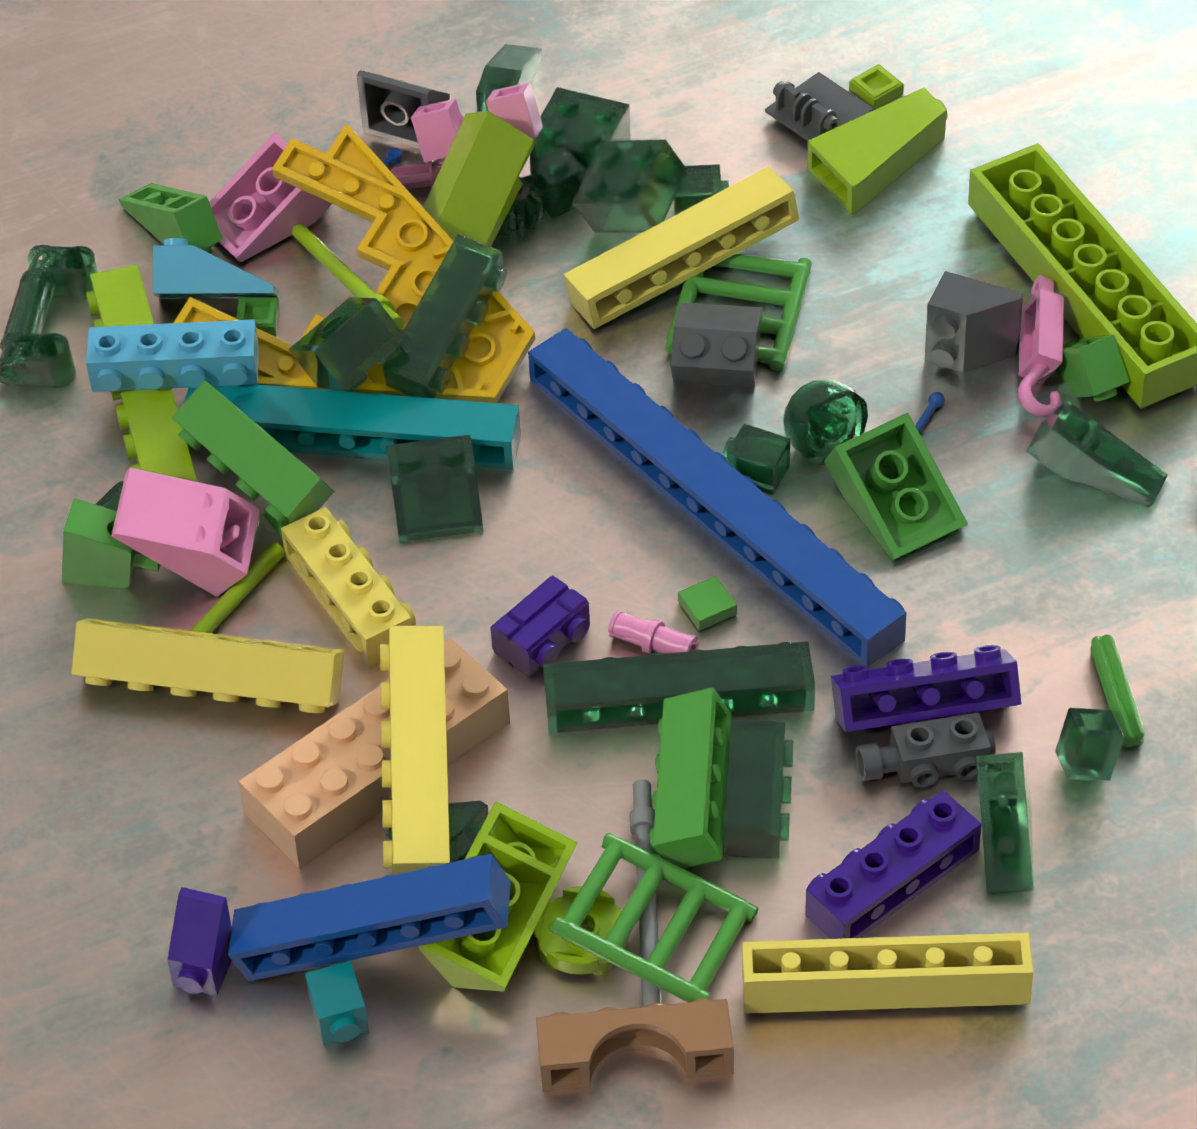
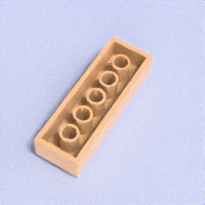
M452 638L444 642L447 766L510 723L508 689ZM381 685L238 781L244 814L298 868H301L382 812V800H391V788H382V760H390V748H381V721H390V709H381Z

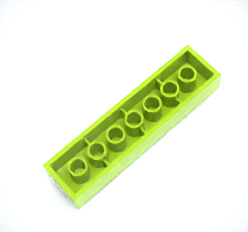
M1039 143L970 170L968 205L1033 282L1039 275L1053 279L1054 293L1064 296L1063 317L1081 338L1115 335L1130 380L1129 383L1121 386L1140 408L1197 385L1196 321Z

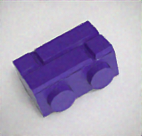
M554 575L550 576L490 627L494 653L507 663L511 662L514 668L527 677L535 673L540 667H550L558 658L561 649L571 641H580L588 632L590 627L589 602L574 589H569L567 584Z

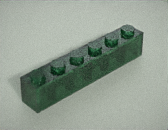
M808 641L737 646L734 648L712 650L696 649L689 652L651 653L643 656L606 657L597 660L561 661L543 664L549 733L658 724L659 719L663 716L665 698L712 687L730 710L731 718L813 711L815 706V680Z

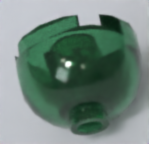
M833 379L812 380L801 386L792 395L785 407L783 415L785 436L792 447L803 458L819 466L826 465L824 461L835 446L852 439L854 435L859 436L864 433L868 419L867 403L854 389Z

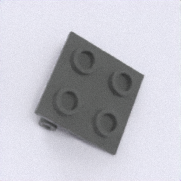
M818 72L796 88L791 82H778L773 89L776 102L768 106L765 112L808 141L873 111L874 108Z

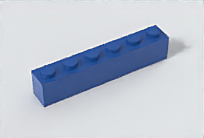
M493 854L234 909L228 956L248 981H254L506 928L508 924L511 881Z

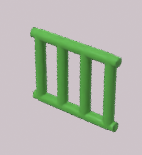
M737 253L714 265L790 277L792 281L789 290L702 277L704 271L684 281L665 346L667 353H672L674 325L680 302L695 303L697 293L785 306L781 319L762 316L760 332L774 334L776 339L773 348L759 346L758 351L759 363L769 364V367L774 371L783 370L810 277L811 260L800 258L798 262Z
M607 833L603 838L601 846L605 850L563 919L557 917L552 922L550 932L688 1003L702 998L709 999L710 993L707 992L709 985L746 920L751 922L758 914L759 908L745 899L623 838ZM622 858L645 870V873L606 939L580 926ZM663 879L687 891L649 959L646 960L622 947ZM703 900L729 913L689 982L665 970V967Z

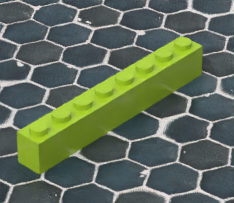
M138 264L90 274L93 291L86 292L91 316L99 314L100 317L93 320L94 327L154 324ZM172 388L112 391L113 401L120 399L122 401L121 405L115 406L120 429L129 428L130 434L123 435L128 460L136 458L138 463L131 465V468L197 482L188 445L178 436L183 428L171 418L178 410Z

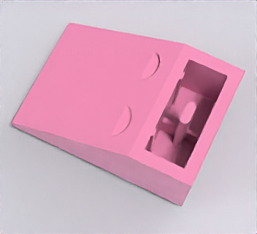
M129 468L126 470L111 537L218 597L248 573L260 508L226 488Z

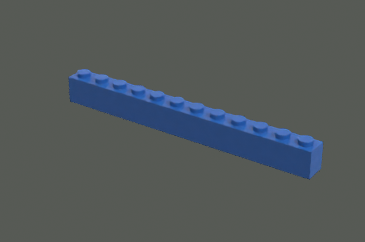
M565 328L528 351L530 380L864 666H870L905 641L907 612H905L903 606L896 599L887 597L874 585L873 581L866 574L859 573L850 566L840 552L834 548L830 549L819 540L809 526L800 524L786 512L779 501L770 499L758 489L756 483L750 477L743 476L734 469L724 455L719 452L715 453L701 441L699 435L694 430L685 428L665 406H659L648 397L639 384L630 382L611 361H605L593 351L585 339H579L570 330Z

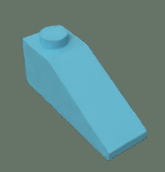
M169 238L164 239V245H153V294L158 298H279V289L273 284L194 245H188V239Z

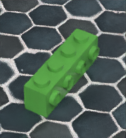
M206 380L199 385L171 417L183 428L178 436L196 451L202 445L209 450L211 454L206 460L225 476L230 470L238 475L240 479L235 485L254 501L259 495L267 500L269 504L264 510L283 526L289 520L295 522L318 511L335 492L319 476Z
M713 687L665 698L663 716L658 721L661 741L660 754H657L655 758L658 780L657 790L652 795L655 818L654 827L650 829L649 838L655 854L681 868L720 861L723 856L731 712Z

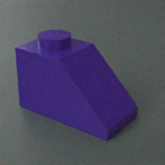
M181 888L178 894L167 958L173 986H177L183 991L192 994L202 992L214 996L218 995L232 962L228 956L232 925L226 897L189 888Z

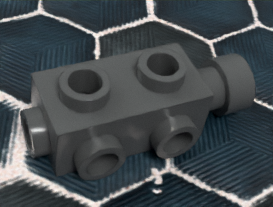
M972 713L952 715L946 718L922 722H907L903 725L892 726L890 745L878 747L877 743L859 745L856 748V759L862 781L882 779L885 773L897 772L901 784L913 782L916 787L922 788L933 785L939 777L957 775L960 780H971L978 777L983 770H988L990 756H995L996 746L991 729L985 730L980 714Z

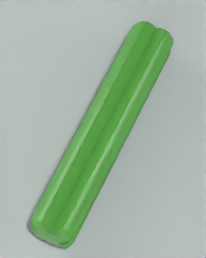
M1109 634L1095 636L1091 640L1090 650L1120 744L1125 748L1140 746L1144 742L1145 731L1115 640Z

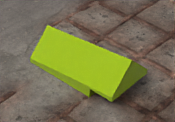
M490 111L465 114L423 206L478 269H480L523 184L518 177L536 144L534 139Z
M495 801L465 859L493 854L511 881L507 927L420 945L419 950L453 988L504 992L578 842Z

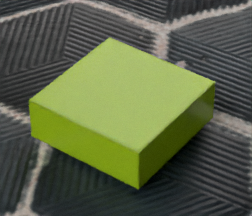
M877 64L849 80V90L876 110L902 95L904 84L880 64Z

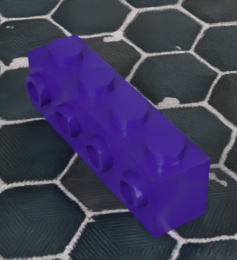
M998 645L980 646L974 649V654L957 656L955 652H940L931 655L929 661L913 663L912 659H895L887 662V667L869 670L868 666L864 665L850 666L842 670L843 674L831 676L835 717L845 732L1022 705L1017 661L1006 649H1001Z
M944 790L930 800L924 799L920 801L908 816L897 824L892 823L884 827L876 839L862 849L856 848L852 850L836 868L827 874L821 873L816 876L806 888L805 916L830 939L861 938L977 853L980 849L982 823Z

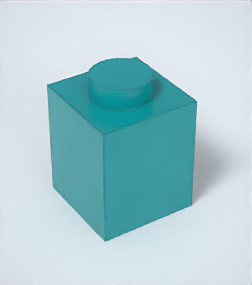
M351 961L305 973L309 1001L323 1045L336 1041L347 1042L358 1035L369 1032L366 1007Z

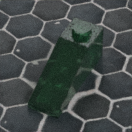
M504 44L484 67L476 90L477 112L488 111L486 100L493 90L531 82L532 85L542 56V48Z
M1068 400L1041 423L1026 451L1060 477L1146 507L1154 504L1168 474Z
M1023 752L977 756L987 894L1034 891L1032 811L1028 761Z

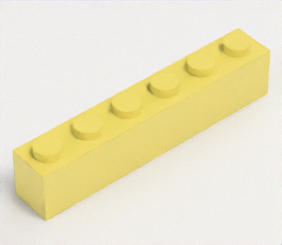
M769 166L563 274L570 303L593 329L600 327L799 221L794 190Z
M88 618L76 622L71 675L85 676V683L90 685L110 686L112 680L128 682L127 688L136 691H154V685L170 687V694L176 696L194 697L197 691L213 693V700L222 702H239V697L243 696L256 698V705L262 707L280 708L282 707V702L299 704V711L325 713L326 707L339 703L344 650Z
M444 625L389 626V644H380V671H389V682H381V709H390V721H381V748H390V760H382V788H391V800H382V828H392V840L383 841V869H392V875L450 863Z
M1029 932L742 942L744 1014L1030 1004L1033 964Z

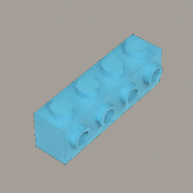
M255 320L89 327L86 366L91 391L112 392L196 388L204 380L212 386L258 384L259 343Z

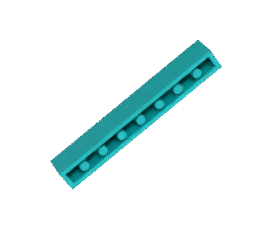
M258 384L213 386L292 453L514 470L521 435L519 405ZM198 387L188 388L185 401Z

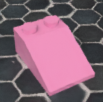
M276 133L268 139L209 202L223 238L219 243L239 262L292 235V229L295 225L304 224L308 227L314 224L332 205L330 202L273 176L272 168L287 146V143Z

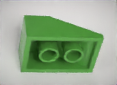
M909 413L903 414L835 446L824 461L843 498L892 561L968 525L965 516Z

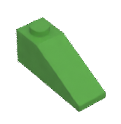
M150 183L119 199L121 207L163 244L164 239H188V245H194L209 252L211 245L223 240L207 196Z

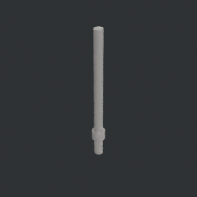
M642 779L633 783L634 809L630 812V832L635 836V845L654 854L649 838L650 829L654 827L655 810L652 808L651 783ZM636 866L638 884L645 870ZM656 891L639 918L640 955L646 960L649 959L659 941ZM642 979L643 1007L651 1003H662L661 988Z

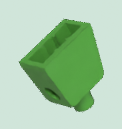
M73 499L63 531L62 582L125 589L131 585L135 568L158 572L161 565L111 537L117 511L83 500Z

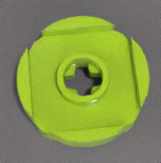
M582 886L563 890V896L554 899L551 903L549 900L534 930L535 943L540 952L542 963L547 967L570 974H606L612 970L613 964L550 932L552 922L557 917L563 919ZM602 890L582 924L588 925V931L606 939L622 911L615 904V899L609 893ZM628 939L626 940L622 948H626Z

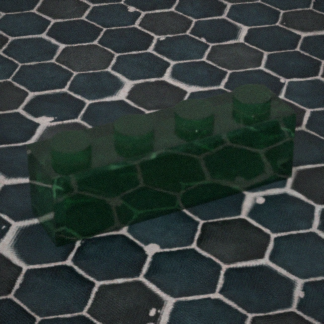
M457 234L383 366L386 386L411 397L435 398L437 392L443 393L451 378L450 369L456 358L462 359L469 347V335L475 325L480 326L484 321L489 308L487 302L493 291L499 292L504 285L507 270L504 269L502 251Z

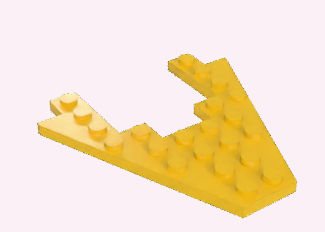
M346 124L343 126L327 153L291 138L272 168L273 176L373 222L357 247L358 257L388 270L375 293L384 295L393 304L394 311L404 321V327L399 332H391L383 323L375 322L364 309L352 330L316 314L296 346L256 328L259 343L258 385L498 403L535 341V331L350 126ZM189 297L174 323L234 321L238 319Z

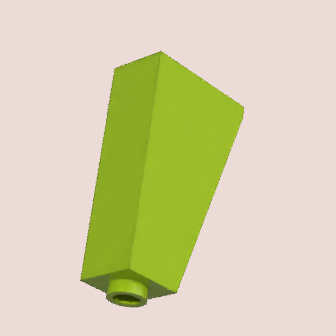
M923 87L808 140L807 170L853 215L945 139L946 120L948 118L947 109L940 99H936Z

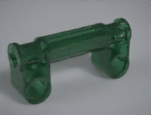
M36 245L28 253L29 267L21 276L6 329L1 339L0 382L8 386L63 387L74 380L76 367L69 342L65 336L57 333L41 334L52 297L87 299L86 292L93 291L90 274L98 273L99 269L95 254L88 247Z

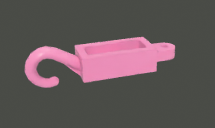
M1039 275L1034 281L1031 299L1022 308L1019 376L1024 377V379L1020 382L1017 393L1021 405L1029 413L1037 417H1049L1060 409L1061 396L1059 392H1051L1050 404L1044 405L1034 398L1031 389L1037 382L1043 384L1063 362L1064 296L1054 293L1053 279Z

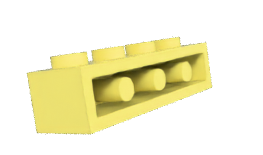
M327 507L281 528L286 558L368 667L379 663L380 644H389V626L416 625V619L410 606L406 602L400 603L387 576L385 574L378 575L373 568L372 560L363 546L357 548L352 541V536L346 523L342 519L336 520Z

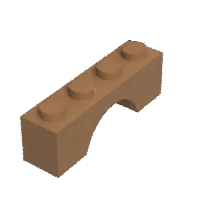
M702 998L689 1003L668 1005L651 1003L644 1007L626 1009L607 1007L594 1012L573 1014L556 1012L549 1016L536 1017L543 1092L590 1088L596 1073L605 1062L618 1054L633 1050H647L666 1056L680 1068L686 1078L734 1074V1045L727 999L712 1000Z

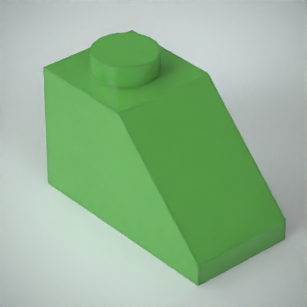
M1115 335L1082 337L1063 344V362L1055 371L1076 397L1092 396L1094 402L1105 400L1118 394L1116 387L1130 382Z

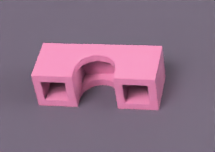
M531 82L493 90L487 98L488 111L532 139L538 136L543 125ZM456 99L420 106L412 115L411 120L424 162L436 160L437 164H443L464 119Z

